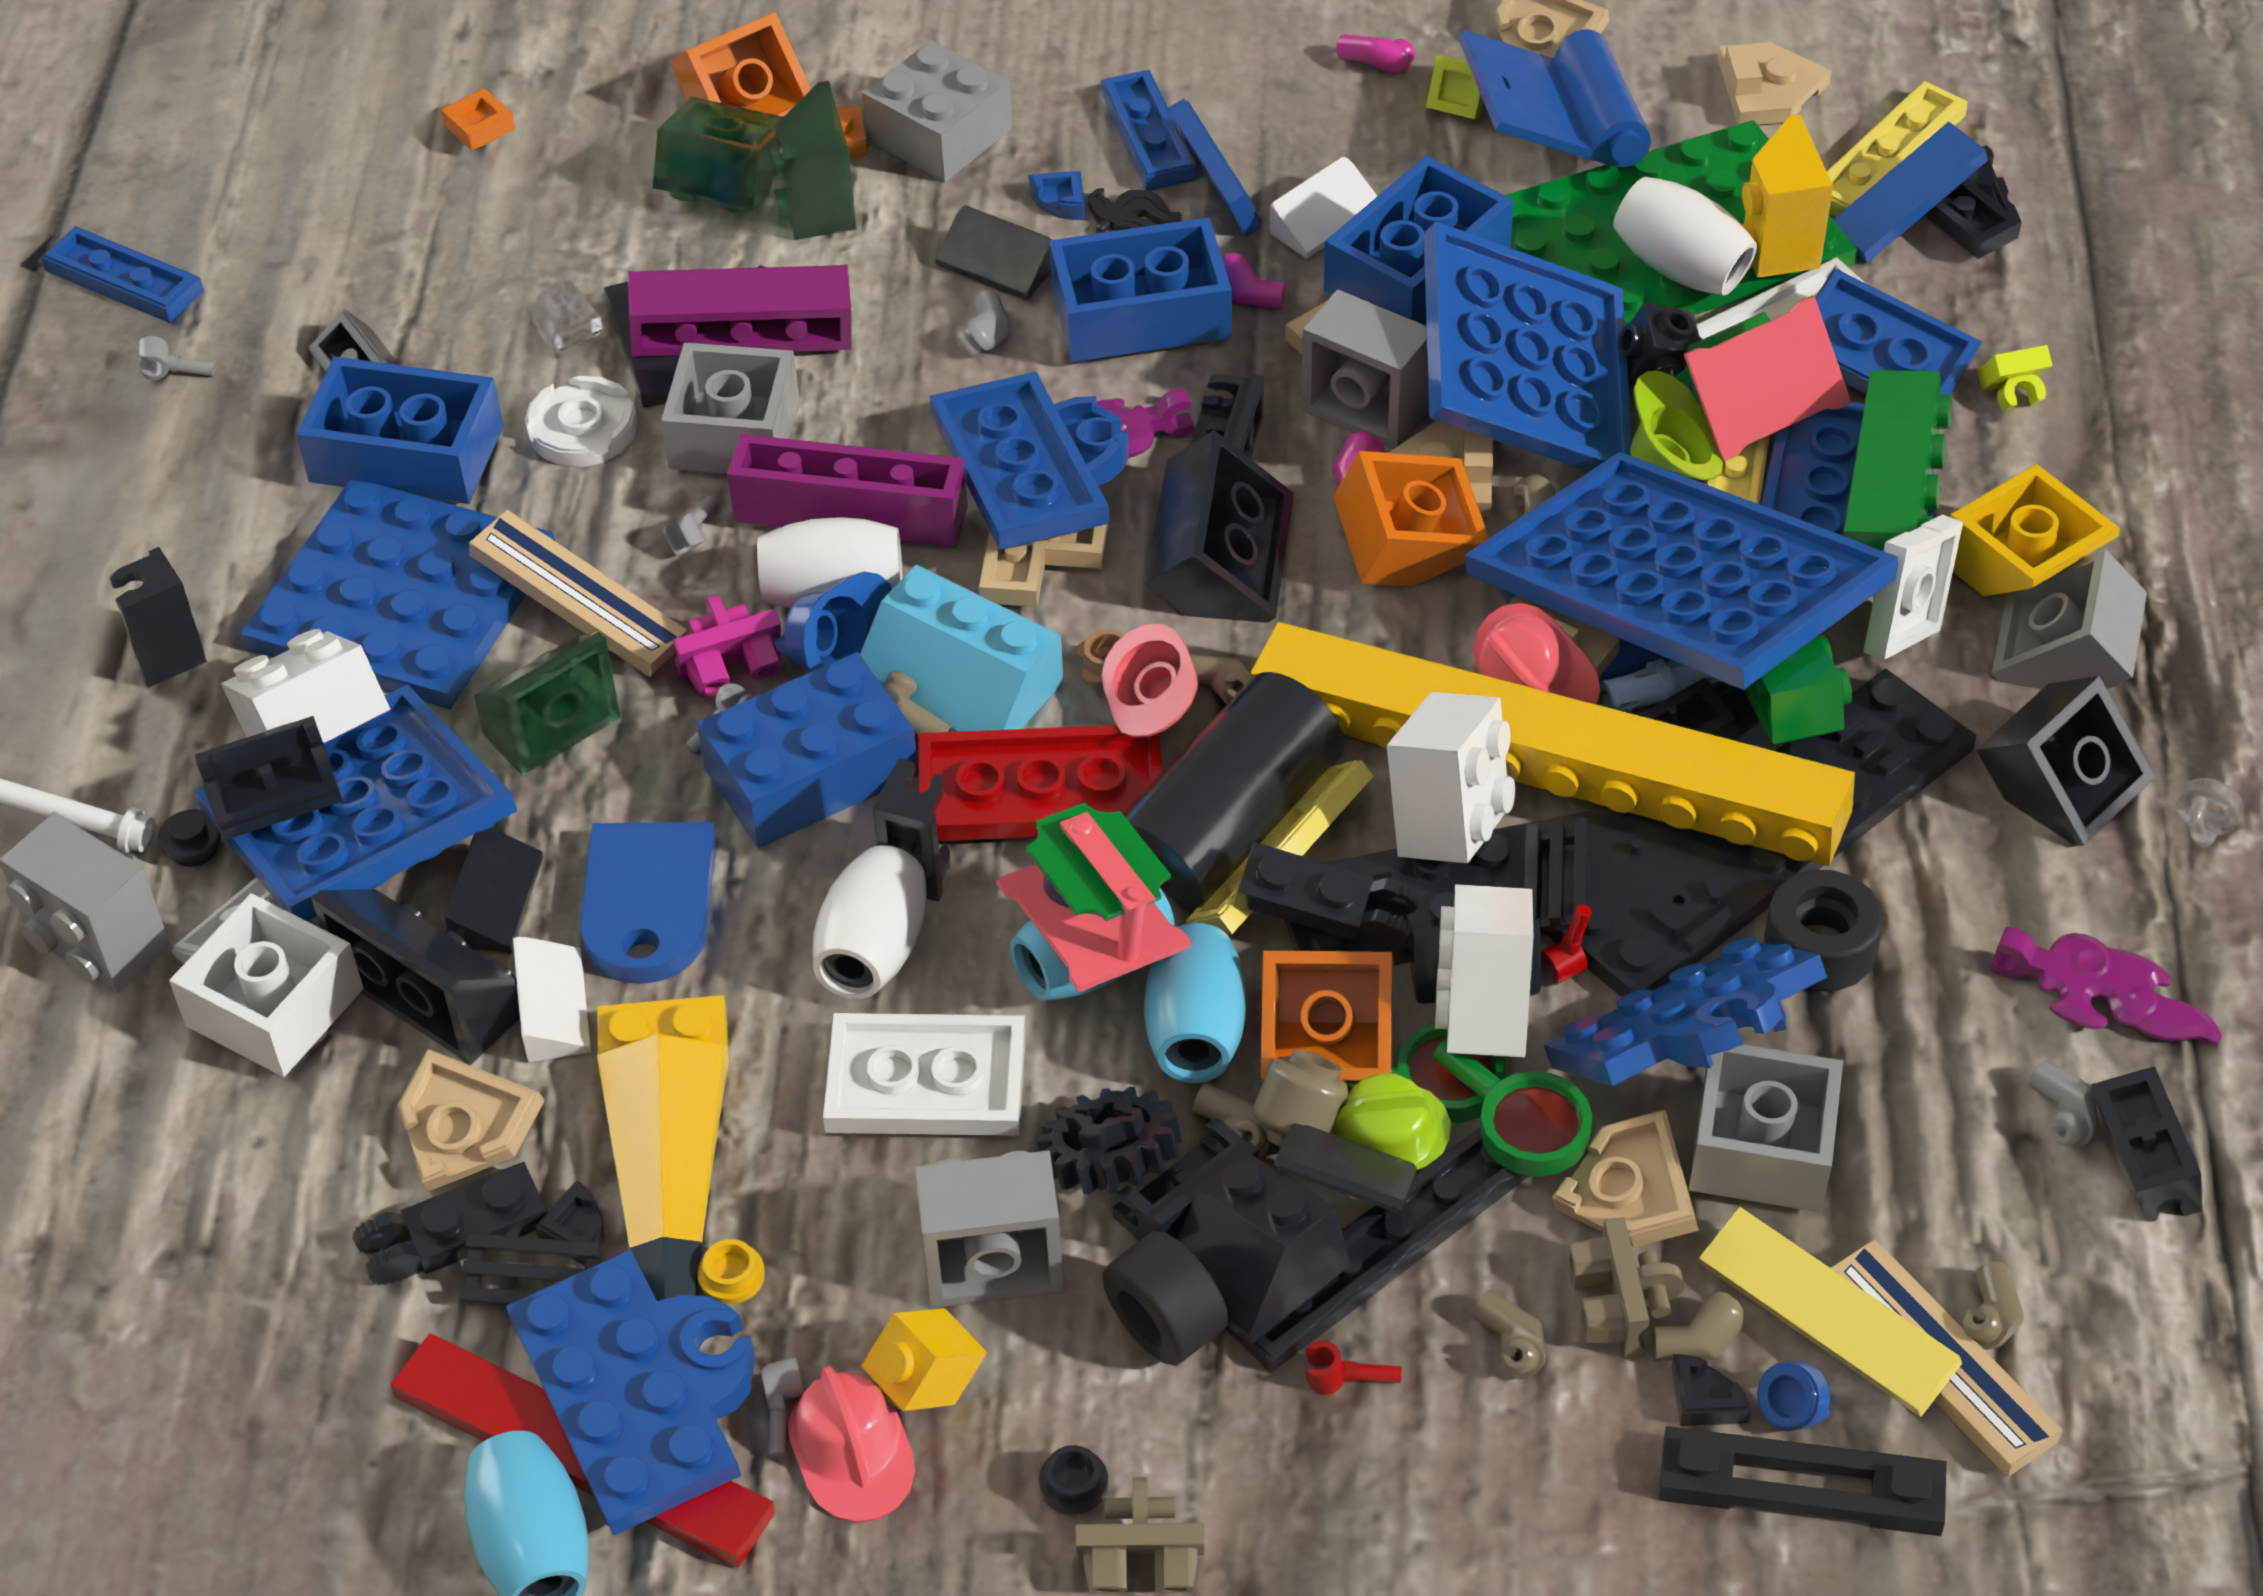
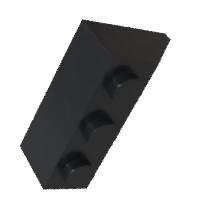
M1215 430L1211 431L1166 460L1145 585L1158 597L1167 601L1185 616L1266 623L1275 619L1294 493Z
M376 889L320 890L311 898L320 928L350 943L363 985L361 993L468 1064L472 1065L520 1019L519 1000L516 989L517 979L511 970L498 960L492 959L487 961L471 951L467 943L451 930L442 932L424 920L420 912L408 902L400 901L397 903Z

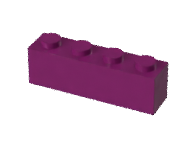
M848 265L628 271L632 357L680 355L684 342L790 350L794 352L852 350Z
M740 434L727 472L734 522L783 527L810 519L857 518L898 528L900 541L956 547L968 507L964 458Z

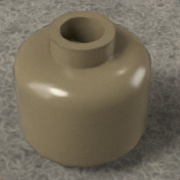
M1294 1049L1291 1056L1274 1059L1269 1066L1253 1107L1256 1118L1268 1128L1265 1135L1266 1139L1281 1147L1290 1127L1294 1123L1309 1125L1333 1134L1336 1127L1337 1114L1344 1107L1349 1092L1348 1086L1339 1077L1341 1068L1325 1057L1300 1049Z

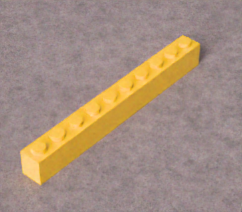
M1282 622L1276 624L1251 671V678L1262 672H1275L1297 680L1312 690L1328 706L1338 721L1343 735L1378 744L1384 749H1387V744L1430 692L1500 697L1502 721H1507L1510 726V746L1505 756L1507 776H1511L1515 782L1548 790L1557 796L1574 797L1604 805L1616 812H1630L1663 821L1676 828H1689L1715 835L1735 844H1748L1778 852L1798 861H1811L1830 867L1852 813L1855 772Z

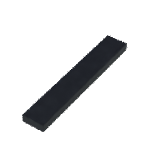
M1520 1098L1495 1115L1494 1124L1499 1136L1507 1144L1520 1151L1540 1154L1557 1151L1564 1146V1137ZM1480 1127L1415 1175L1403 1211L1399 1210V1213L1375 1205L1342 1230L1351 1263L1347 1269L1253 1344L1227 1326L1226 1330L1271 1374L1529 1176L1516 1174L1499 1165L1485 1150Z

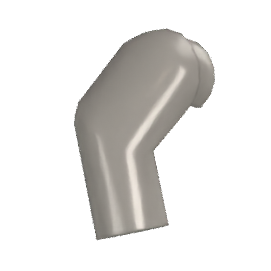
M994 290L983 291L975 297L974 306L977 316L971 318L967 322V327L959 330L956 335V341L966 355L976 356L982 349L988 351L1002 343L1008 336L1009 323L1000 296Z

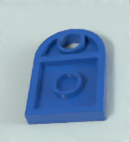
M714 822L592 824L580 927L586 954L599 971L610 978L626 983H653L677 975L697 959L704 948L708 933L716 845ZM640 944H650L657 948L652 955L645 958L636 959L626 955L631 948Z

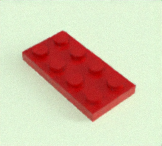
M1117 725L918 733L919 793L929 789L930 780L936 774H940L943 779L944 794L935 811L938 841L1037 837L1038 830L1035 826V821L1082 803H1086L1092 809L1100 812L1111 813L1121 811L1123 814L1162 773L1160 734L1157 733L1151 737L1133 738L1123 734Z

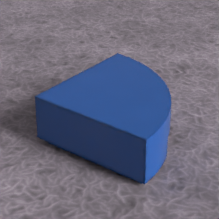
M1081 171L1028 175L1030 195L1042 210L1063 219L1085 220Z

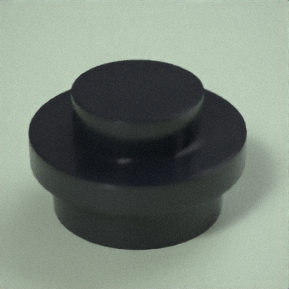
M189 809L169 817L159 830L158 840L163 853L181 866L194 867L202 865L213 858L218 850L221 834L204 810Z
M1069 1445L1059 1448L1051 1454L1040 1469L1039 1490L1043 1500L1052 1509L1063 1514L1077 1515L1091 1511L1103 1501L1108 1491V1472L1105 1464L1091 1450L1082 1446Z

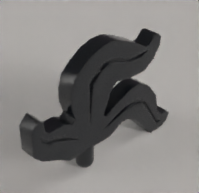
M1097 188L1088 196V208L1095 220L1099 222L1096 226L1097 233H1104L1109 229L1118 231L1182 221L1181 213L1171 212L1163 199L1152 191L1128 190L1122 193L1115 202H1111L1105 197L1104 188Z

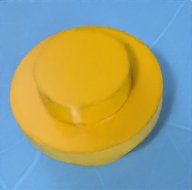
M725 1239L713 1244L705 1252L698 1265L697 1277L699 1286L705 1296H709L723 1304L732 1305L752 1298L760 1290L765 1279L763 1260L755 1249L741 1240Z

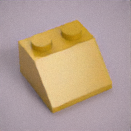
M1800 114L1789 116L1752 159L1750 182L1743 184L1742 200L1745 209L1744 224L1741 225L1757 244V250L1751 263L1757 278L1819 269L1821 267L1833 184Z
M2035 464L1950 514L1951 518L1963 521L1953 572L1983 597L2032 589L2117 538L2120 528L2042 467Z

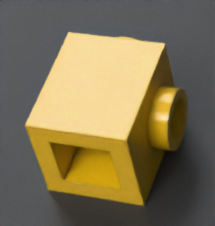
M946 1308L893 1313L861 1367L879 1385V1389L890 1404L900 1408L902 1411L955 1405L988 1352Z

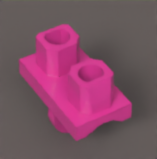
M718 594L705 598L708 614L688 621L692 634L674 639L677 658H674V663L680 678L688 675L699 696L703 698L717 694L722 686L730 684L725 664L744 658L752 680H762L781 673V653L775 647V641L781 637V622L776 609L749 616L745 604L725 609Z

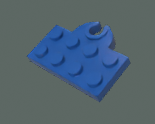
M1037 372L930 396L931 415L952 457L964 458L966 484L999 550L1109 524V505L1098 486L1110 482L1124 470L1129 457L1128 432H1121V418L1115 413L1098 406L1096 396L1074 397L1053 404Z
M1851 402V404L1840 409H1825L1777 431L1762 506L1844 536L1865 404ZM1928 510V516L1936 518L1937 510Z
M1755 937L1734 941L1722 948V957L1706 965L1697 963L1679 968L1669 975V983L1653 991L1646 989L1627 994L1616 1002L1617 1009L1601 1017L1588 1016L1567 1024L1563 1028V1036L1544 1045L1552 1069L1611 1086L1665 1059H1670L1690 1067L1711 1068L1713 1065L1711 1055L1743 1045L1738 1031L1739 1028L1754 1027L1755 1033L1765 1034L1772 1028L1774 1032L1787 1030L1786 1015L1781 1001L1827 978L1821 957L1817 953L1792 949L1789 944L1772 945L1758 942V939Z
M631 1250L506 1306L511 1322L612 1536L741 1476L738 1462L717 1419L737 1410L752 1392L751 1380L755 1365V1355L751 1337L737 1338L730 1349L722 1354L709 1355L699 1350L702 1343L710 1337L717 1335L732 1337L743 1329L740 1315L730 1306L709 1296L684 1294L657 1301Z

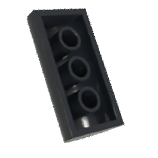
M1262 672L1253 676L1123 813L1125 818L1171 874L1170 879L1165 881L1160 888L1190 915L1197 908L1203 907L1249 856L1253 842L1261 843L1329 767L1335 766L1344 752V737L1340 725L1328 706L1312 690L1297 680L1275 672Z

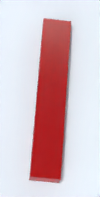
M432 1333L428 1334L390 1384L394 1397L482 1441L510 1431H529L537 1434L564 1465L574 1486L594 1496L542 1387ZM729 1481L644 1522L739 1568L776 1513L772 1500L733 1481Z

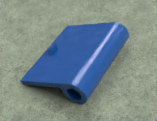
M1589 29L1575 31L1564 39L1554 58L1466 30L1461 31L1458 40L1495 131L1613 167L1624 168L1632 166L1642 160L1648 153L1651 144L1649 130L1602 34Z

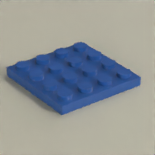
M1435 221L1424 233L1430 418L1589 472L1618 452L1631 456L1632 433L1627 357L1621 356L1619 352V337L1625 326L1622 288Z
M350 480L242 630L240 636L245 650L273 658L290 650L287 643L304 632L314 629H320L322 633L328 631L362 646L382 690L393 692L408 684L424 702L452 709L526 596V593L469 556V542L498 517L387 486ZM536 528L555 541L553 532Z
M408 684L385 695L390 710L324 743L334 769L342 802L226 840L283 910L305 921L317 917L311 898L320 890H367L378 887L388 878L423 860L434 858L442 850L477 832L491 828L496 822L518 811L511 791ZM201 787L193 791L200 810H204L219 830L204 788Z

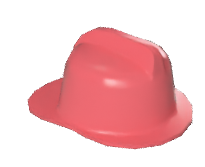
M1524 603L1504 605L1489 614L1478 628L1473 651L1475 666L1481 675L1597 705L1600 684L1596 668L1587 654L1551 616L1539 607Z
M1145 624L1126 633L1114 644L1108 653L1101 674L1103 689L1114 722L1123 734L1133 738L1151 737L1168 729L1171 725L1181 722L1183 714L1188 711L1195 700L1198 688L1196 670L1185 642L1175 629L1163 624Z
M831 1365L822 1368L820 1379L813 1382L803 1393L801 1399L793 1406L788 1420L790 1443L805 1484L817 1505L837 1519L855 1523L879 1520L896 1510L911 1491L915 1476L912 1449L895 1406L887 1401L875 1382L857 1373H836Z

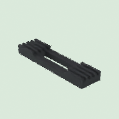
M1666 1426L1663 1439L1659 1501L1729 1509L1730 1504L1866 1521L1870 1522L1871 1528L1941 1536L1945 1525L1947 1461ZM1734 1462L1868 1478L1872 1479L1873 1489L1871 1494L1736 1478L1733 1477Z

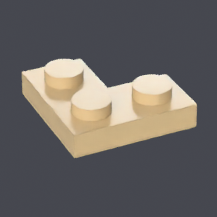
M1109 524L999 550L989 531L979 583V595L996 604L1037 607L1045 565L1102 569Z

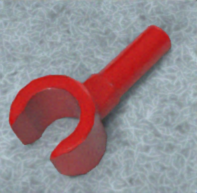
M1579 905L1563 940L1541 951V968L1553 966L1555 985L1584 972L1588 967L1586 955L1581 947L1582 937L1592 914L1591 908L1587 905Z
M1320 1340L1312 1342L1306 1347L1305 1352L1310 1364L1317 1367L1329 1366L1322 1370L1307 1369L1305 1371L1308 1384L1318 1394H1334L1341 1389L1345 1381L1356 1382V1380L1401 1383V1366L1343 1361L1339 1349L1329 1341Z

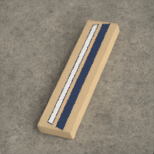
M508 509L469 542V556L649 677L676 653L674 639L687 635L688 630Z
M1875 1239L1831 1267L1835 1272L1960 1356L1962 1365L1935 1398L1934 1402L2007 1478L2059 1442L2063 1430L1973 1338L1967 1335L1965 1330Z

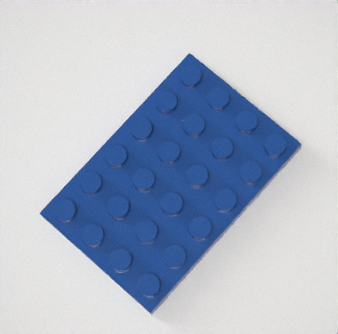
M1618 452L1465 554L1467 575L1742 690L1753 684L1896 578L1898 556L1622 452Z

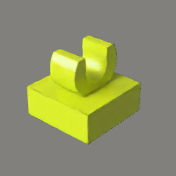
M1443 54L1436 56L1426 108L1471 119L1479 118L1483 99L1467 60Z
M2048 345L1996 354L1977 370L1982 391L1999 388L1997 392L1998 404L2003 411H2009L2017 405V398L2014 393L2015 387L2023 388L2027 392L2031 406L2038 405L2045 399L2046 389L2039 377L2053 365Z

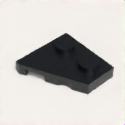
M1987 145L1983 146V148L1986 150L1988 161L1924 215L1977 259L2018 239L2022 223L2015 205L2008 200L2009 190L2004 178H1997L1992 166L1994 154Z

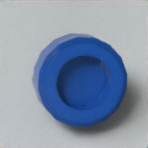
M1800 1360L1776 1363L1767 1369L1761 1377L1757 1390L1759 1409L1764 1418L1775 1428L1787 1432L1809 1429L1828 1419L1830 1415L1829 1386L1822 1372L1812 1364Z

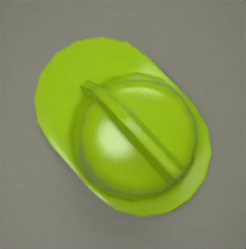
M1647 371L1638 377L1633 390L1640 424L1632 439L1630 447L1631 456L1693 480H1713L1718 477L1722 472L1723 462L1714 444L1705 413L1696 402L1690 389L1674 376L1661 371Z
M1379 1073L1364 1078L1348 1092L1346 1103L1337 1114L1336 1127L1333 1134L1412 1162L1416 1165L1417 1170H1421L1443 1154L1450 1141L1451 1120L1444 1104L1430 1091L1418 1087L1410 1079L1398 1074Z

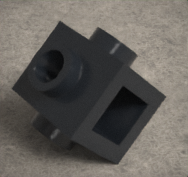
M1644 303L1631 322L1623 327L1619 337V352L1621 356L1627 357L1629 389H1634L1637 378L1647 371H1661L1675 378L1677 374L1683 371L1687 365L1684 354L1689 352L1688 346L1702 340L1698 333L1693 311Z

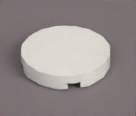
M577 376L568 378V385L555 389L554 384L542 389L529 403L525 422L531 447L543 459L560 466L587 467L604 463L621 454L634 440L638 427L634 402L628 397V392L620 384L603 377Z

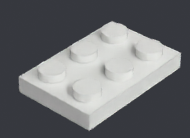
M834 1013L823 1112L825 1133L1019 1136L1026 1037L1025 1016Z

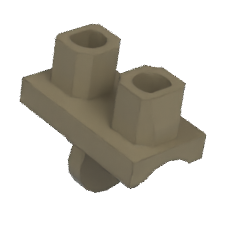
M1625 1217L1605 1219L1603 1236L1601 1238L1570 1243L1567 1265L1574 1288L1607 1284L1609 1295L1581 1298L1579 1312L1585 1343L1620 1342L1623 1357L1626 1359L1644 1356L1645 1348L1641 1332L1649 1327V1316L1646 1306L1650 1307L1651 1315L1654 1318L1668 1316L1671 1313L1669 1301L1680 1295L1685 1285L1681 1269L1671 1263L1659 1262L1655 1251L1640 1253L1638 1255L1640 1267L1637 1268Z
M1133 1477L1132 1497L1105 1498V1519H1133V1524H1076V1550L1078 1557H1084V1568L1090 1593L1127 1592V1556H1155V1592H1193L1198 1567L1197 1555H1205L1204 1523H1148V1518H1175V1497H1148L1147 1477Z

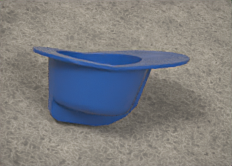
M863 571L849 576L827 591L809 594L798 599L788 612L784 634L775 641L776 650L789 655L790 659L798 667L809 673L858 652L860 654L880 603L892 590L890 583L880 574Z

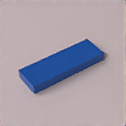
M1144 70L1101 80V95L1145 190L1150 191L1196 181V165L1151 71Z
M1183 98L1168 107L1186 144L1244 236L1247 237L1261 229L1260 224L1262 222L1247 192L1189 101H1185Z
M1948 121L1833 220L1857 248L1856 255L1868 263L1988 161L1986 150Z
M77 226L73 227L41 257L46 272L168 323H171L204 291L199 276Z

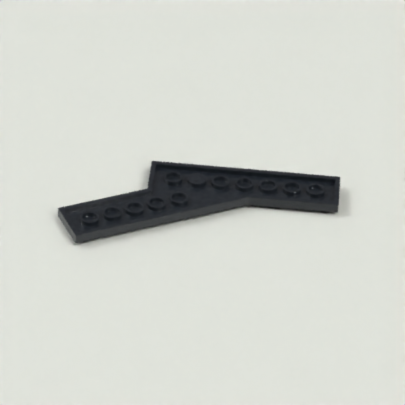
M1885 668L1854 691L1851 703L1844 705V730L1788 741L1775 751L1855 772L1852 813L1834 857H1836L1971 753L1974 749L1977 735ZM1605 807L1493 829L1490 839L1484 841L1468 864L1398 857L1397 848L1325 862L1374 877L1373 881L1391 878L1398 880L1399 883L1412 885V888L1417 889V893H1420V901L1415 913H1410V915L1404 914V916L1397 914V916L1404 917V920L1409 921L1408 924L1411 925L1412 929L1409 941L1406 942V945L1402 944L1401 947L1386 946L1385 943L1379 944L1356 937L1355 941L1287 920L1284 921L1294 951L1392 952L1394 966L1410 963L1413 929L1440 927L1441 906L1454 907L1455 885L1524 888L1526 824L1539 823L1540 830L1542 831L1550 830L1551 821L1563 820L1565 828L1575 827V819L1588 818L1591 828L1590 908L1592 914L1590 917V928L1585 929L1581 947L1586 955L1587 969L1619 996L1623 997L1639 990L1648 989L1653 991L1669 983V975L1672 972L1687 965L1697 964L1767 910L1776 889L1788 878L1809 870H1819L1824 865L1811 861L1794 860L1778 852L1748 844H1735L1715 835L1689 828H1676L1663 821L1630 812H1616ZM1565 845L1563 915L1573 914L1574 845ZM1550 847L1543 848L1541 917L1548 916ZM1366 906L1364 912L1376 910V908ZM1390 911L1391 915H1396L1395 912ZM1568 930L1540 933V936L1547 935L1555 943L1563 940Z

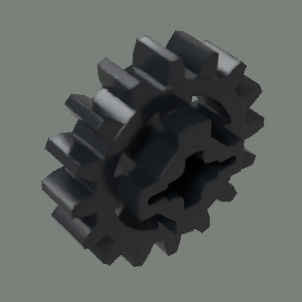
M1131 1086L1124 1091H1111L1109 1088L1102 1089L1099 1098L1093 1100L1084 1095L1076 1097L1078 1105L1073 1104L1070 1108L1058 1107L1055 1109L1057 1120L1043 1121L1041 1124L1043 1135L1037 1137L1039 1152L1050 1150L1054 1180L1059 1179L1061 1189L1066 1191L1077 1184H1081L1083 1194L1090 1195L1095 1189L1116 1193L1120 1183L1129 1181L1136 1186L1142 1185V1175H1147L1148 1172L1161 1174L1165 1171L1163 1160L1176 1159L1179 1155L1176 1144L1182 1142L1177 1114L1173 1111L1172 1102L1169 1099L1159 1101L1158 1094L1154 1090L1137 1097L1135 1087Z

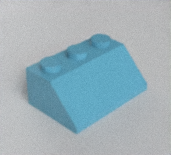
M915 565L881 601L860 653V656L882 685H884L888 674L892 671H900L915 680L917 690L910 700L950 724L948 732L1022 729L1063 684L1060 634L918 565Z

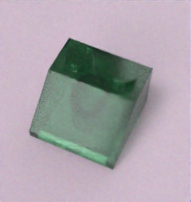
M829 81L818 82L775 125L778 147L769 148L774 180L782 179L783 188L774 189L778 217L780 221L789 219L794 240L857 229L848 145Z
M691 97L657 129L652 188L667 191L672 198L681 201L702 199L719 203L722 209L730 212L753 211L770 192L790 129L791 118Z
M600 632L572 638L552 651L543 653L536 660L507 677L493 682L486 689L474 695L483 735L522 776L621 718L607 642Z

